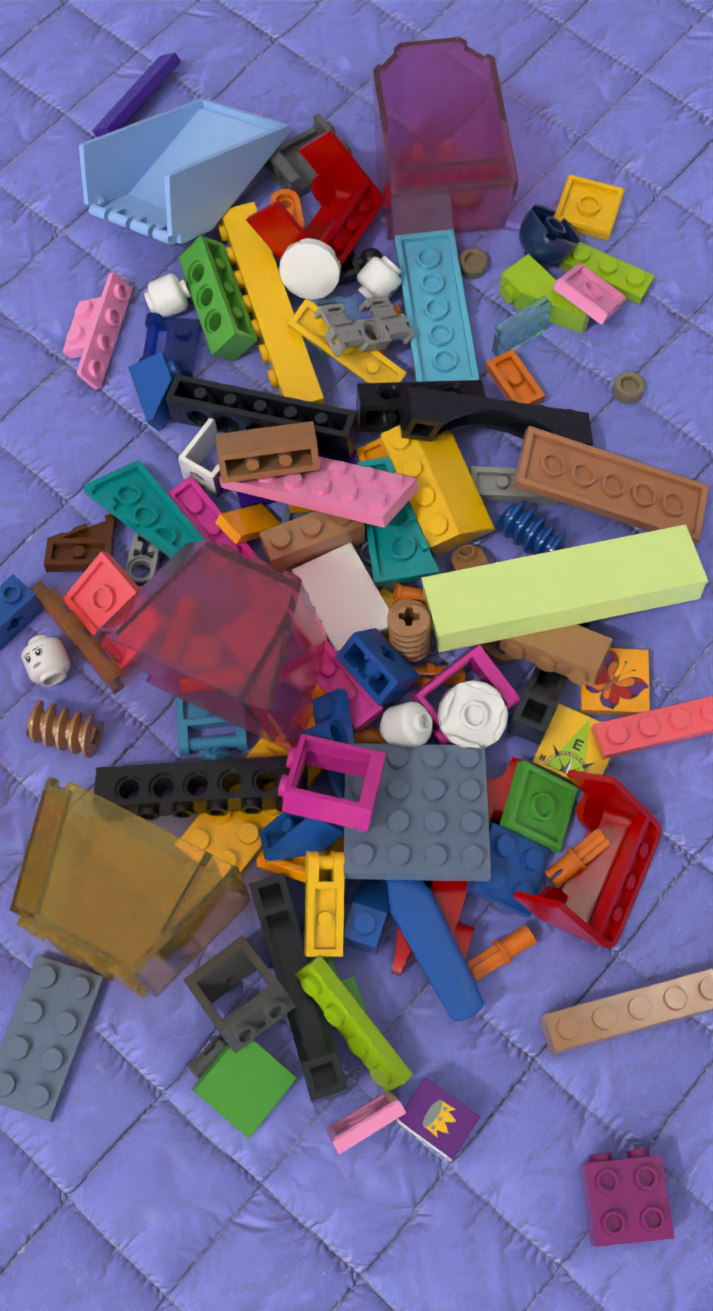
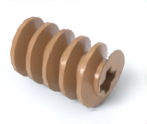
M404 599L394 603L387 615L389 642L407 662H418L427 656L432 645L430 612L425 605L413 599Z
M38 700L28 718L27 737H30V740L36 744L43 741L46 747L56 745L60 751H66L69 748L72 754H79L82 751V755L85 758L93 757L102 739L104 723L100 722L98 726L95 725L94 714H89L86 721L82 722V711L79 710L75 712L72 718H69L70 710L68 707H64L60 714L57 715V705L54 703L50 704L47 711H44V701Z

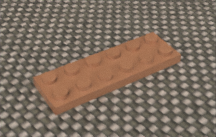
M529 426L524 434L513 484L515 488L647 531L686 524L694 546L701 538L709 489L707 484Z

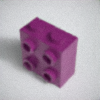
M649 1149L626 1151L627 1159L612 1160L611 1153L588 1155L589 1163L579 1164L591 1246L598 1247L675 1238L661 1155L650 1156Z

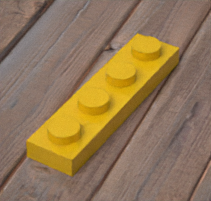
M307 298L288 322L289 327L365 383L401 382L407 374L406 371L377 350L360 353L358 347L346 349L340 357L334 356L325 339V333L329 330L323 318L315 319L313 316L319 307Z

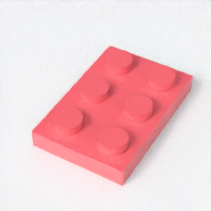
M101 551L62 598L120 669H129L168 623V620L109 552Z

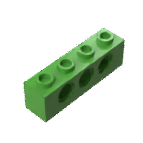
M200 235L178 258L211 354L230 361H236L258 339L223 243Z

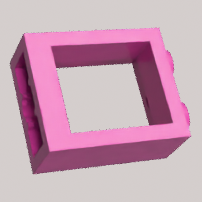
M480 645L469 648L409 696L413 702L420 703L430 714L434 729L432 736L439 745L454 744L449 742L440 730L438 714L425 697L466 664L470 666L481 682H485L498 690L507 710L521 699Z
M301 733L298 746H291L286 767L291 768L289 775L282 774L277 795L283 797L282 812L368 832L386 753ZM305 764L365 778L359 802L298 789Z

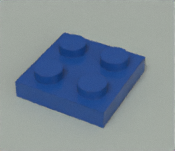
M489 823L490 881H468L465 891L520 916L529 917L532 912L513 896L515 891L537 896L550 849L495 823Z

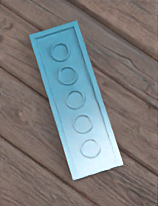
M454 230L394 235L397 264L402 272L399 276L402 280L401 290L405 315L408 319L407 326L412 327L415 333L414 337L409 341L415 381L479 380Z

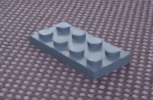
M36 955L0 1046V1105L53 1122L106 978L104 976Z

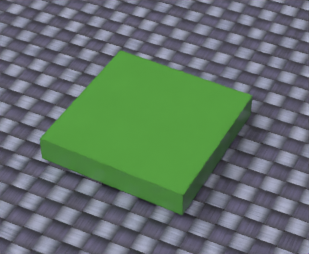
M525 760L518 761L499 826L550 849L552 853H561L578 787Z
M253 1040L236 1054L227 1044L192 1087V1090L247 1138H250L297 1077Z

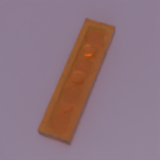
M41 580L30 589L36 594L44 610L115 695L125 687L120 678L124 673L112 657L108 660L105 659L101 654L104 648L93 634L86 636L81 629L85 625L74 610L67 613L62 606L65 600L55 587L48 590Z

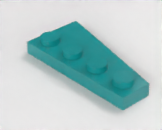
M389 457L357 462L359 466L396 473ZM409 502L403 506L385 528L366 523L373 579L376 587L420 580L422 577L440 574Z
M140 460L84 485V494L180 566L208 552L207 541Z

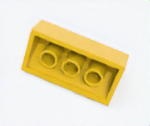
M400 425L380 434L396 472L404 476L417 478L418 490L410 498L409 502L428 546L436 557L495 530L452 432L442 435L433 442L401 438Z

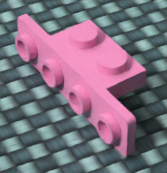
M116 272L109 273L101 297L79 301L62 351L70 359L81 357L77 375L94 390L101 389L132 294V287Z

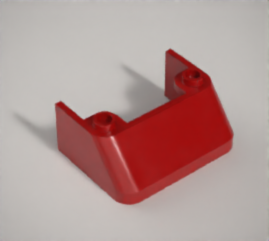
M330 129L298 150L317 173L312 180L311 190L313 196L321 205V208L306 229L303 230L279 200L253 213L246 219L280 259L286 248L293 242L296 243L300 242L301 239L311 238L329 245L334 250L340 265H342L382 207V196L379 189Z
M569 770L566 776L584 792L576 808L578 820L587 830L583 839L594 830L600 829L611 844L586 865L587 870L582 868L563 884L562 889L548 886L538 896L515 891L513 897L540 920L591 944L610 949L618 943L659 844L661 826L659 821L616 777Z

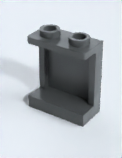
M319 113L313 116L314 126L280 144L264 164L266 170L281 189L293 190L298 194L299 198L312 191L311 183L317 173L298 150L330 129L337 136L333 125L329 121H325ZM342 140V144L352 155L348 143L345 140Z

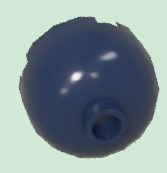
M535 204L520 224L519 239L525 250L524 255L529 254L538 263L558 264L564 261L577 248L580 236L565 218L561 222L553 217L556 213L554 210L544 205Z

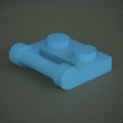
M243 688L176 695L178 749L180 756L191 755L193 751H204L212 747H237L238 751L248 750ZM226 726H235L236 734L197 738L189 737V730Z

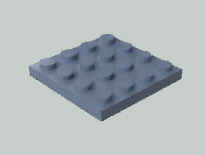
M355 743V746L384 752L386 756L368 832L344 826L345 879L490 881L491 861L485 746L478 745L480 748H461L458 745L423 744L418 747H400L392 744ZM345 774L344 799L359 802L365 778Z

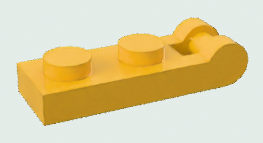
M318 851L306 852L304 955L306 957H318L319 955L322 957H343L345 857L343 851H332L331 855H319ZM319 870H331V881H319Z

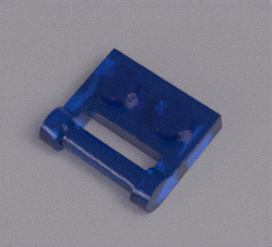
M148 313L145 320L147 333L143 357L139 361L155 355L159 331H167L164 354L170 360L174 359L177 362L182 375L194 377L201 330L200 319L163 317L158 313Z

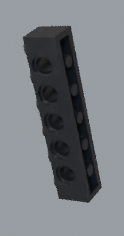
M179 374L175 375L165 398L173 422L202 428L207 420L212 418L215 420L217 431L224 433L313 421L318 453L351 459L360 434L357 411Z
M288 755L96 768L93 808L103 819L109 822H122L125 818L139 817L143 820H156L159 816L173 815L177 818H190L193 814L207 813L211 816H225L228 812L241 811L245 814H259L262 810L276 809L282 812L283 797L277 794L282 774L289 775L291 768L286 767ZM305 764L298 789L308 791V767ZM277 782L273 789L263 791L266 784ZM242 784L237 792L229 793L232 786ZM207 786L204 793L195 795V792L200 787ZM173 788L168 796L161 797L165 790ZM139 790L134 798L128 799L133 791Z

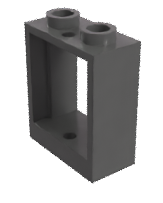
M243 935L183 979L235 1054L296 1007L283 986ZM257 970L268 984V987L223 1021L212 1003Z

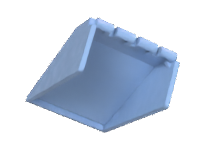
M200 98L83 142L79 145L84 204L90 205L89 213L95 217L148 237H153L169 245L175 243L183 244L211 231L288 136L290 125Z

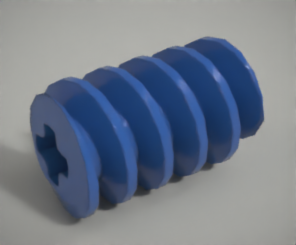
M525 499L518 504L509 506L495 524L496 530L504 528V537L510 538L514 536V545L519 546L524 543L523 552L526 554L533 551V555L561 550L565 546L564 541L567 532L564 531L555 536L554 532L557 525L554 523L545 528L544 524L547 519L545 515L535 520L534 516L537 511L535 507L525 512L524 508L527 503Z

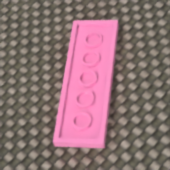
M319 457L320 470L229 483H222L221 475L219 476L221 488L383 528L388 525L418 490L417 478Z

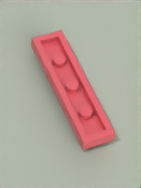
M713 696L595 723L591 727V731L601 759L604 760L713 733Z

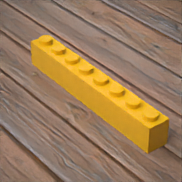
M255 202L229 208L221 218L222 223L217 224L221 241H227L229 247L225 248L230 264L236 267L237 271L233 273L239 289L244 290L245 295L242 298L247 312L252 313L253 320H251L256 337H260L262 343L258 345L262 362L269 363L270 370H267V376L272 389L277 387L280 396L324 404V397L303 338L288 326V322L293 317L294 312L272 250L246 221L248 216L257 212Z

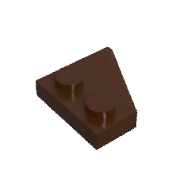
M108 514L105 515L106 521L88 527L85 523L74 527L69 532H62L47 538L44 559L46 572H85L101 551L109 552L113 557L117 524L116 517Z

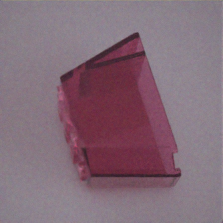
M461 37L399 43L394 48V53L382 65L378 64L373 69L376 169L382 196L387 240H394V235L453 229L454 233L504 228L519 181L495 57L488 53L485 56L468 47L467 41Z
M209 541L186 543L96 632L94 638L122 666L127 667L130 662L147 673L149 677L146 681L151 685L289 751L291 746H298L301 733L307 729L327 634L300 577L286 570L279 573L271 569V566L260 558L252 557L251 560L240 555L238 550L228 544L222 543L221 546H218Z

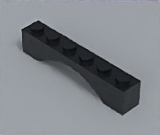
M409 386L399 404L401 438L433 442L442 435L456 430L482 428L506 432L523 439L526 429L532 426L593 446L590 418L587 412Z
M592 621L577 625L589 629ZM536 666L514 713L508 732L540 745L568 677L554 671H543Z
M284 873L250 883V890L276 978L296 1006L287 1013L311 1101L315 1104L349 1093L324 1011L314 998L303 990L300 980L295 975L297 971L310 961L309 957L304 955V940Z

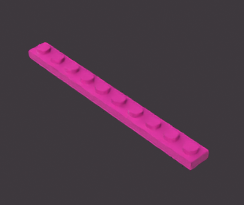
M190 476L167 493L207 541L208 549L325 693L337 688L347 691L352 727L355 731L359 733L385 712L383 707L379 706L338 661L335 657L337 655L336 650L247 542L235 544L215 523L222 512L195 479Z

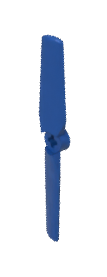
M324 769L336 797L344 799L345 773ZM384 880L387 882L386 891L390 913L450 1018L453 1021H462L477 1014L483 1008L484 1000L432 891L422 880Z

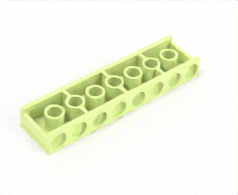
M686 524L421 578L424 601L426 600L428 611L430 612L439 653L701 599L705 584L708 583L707 576Z

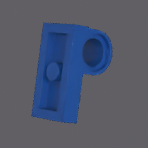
M337 688L313 699L315 726L304 730L302 734L355 746L347 691Z

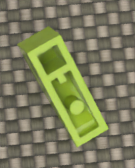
M529 254L501 273L500 295L505 302L511 303L518 311L581 334L586 331L590 316L553 289L557 280Z

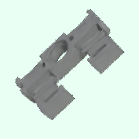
M387 296L366 299L360 305L359 310L360 312L369 311V313H373V318L356 320L352 326H350L352 324L351 319L348 320L344 314L346 309L343 303L320 306L313 314L315 319L323 318L329 330L325 333V339L336 357H340L346 349L358 347L360 353L385 349L393 340L402 339L406 345L415 335L412 327L407 326L408 319L405 314L400 313L395 318L397 314ZM365 329L371 331L375 335L376 340L370 339L366 335Z

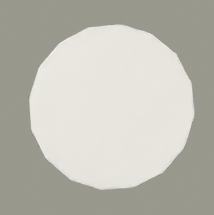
M311 238L301 239L300 242L289 245L281 257L279 267L282 282L287 289L300 298L310 300L324 298L333 292L339 282L341 272L340 261L335 256L334 250L324 242Z
M472 680L456 684L445 693L439 703L437 717L440 730L449 742L461 748H480L478 745H483L486 748L499 740L506 729L507 707L504 705L498 690L485 682Z

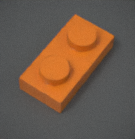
M513 349L486 362L485 369L507 401L513 400L533 405H539L544 402L545 394Z

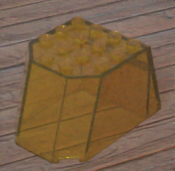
M49 777L44 785L9 911L19 918L16 923L17 926L43 942L47 939L49 943L56 946V949L63 952V955L81 965L83 962L87 963L96 973L111 981H114V979L119 980V983L126 986V989L142 998H145L147 993L158 997L249 904L251 898L238 867L73 782L68 781L63 788L59 786L58 780Z

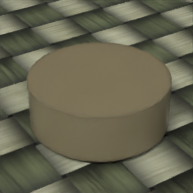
M469 248L459 255L458 259L462 276L468 279H478L486 273L488 257L485 252L477 248Z
M623 372L614 381L613 395L621 403H636L643 396L645 382L637 373Z

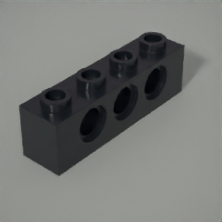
M482 380L357 383L356 411L359 432L388 431L399 426V404L409 386L486 397Z

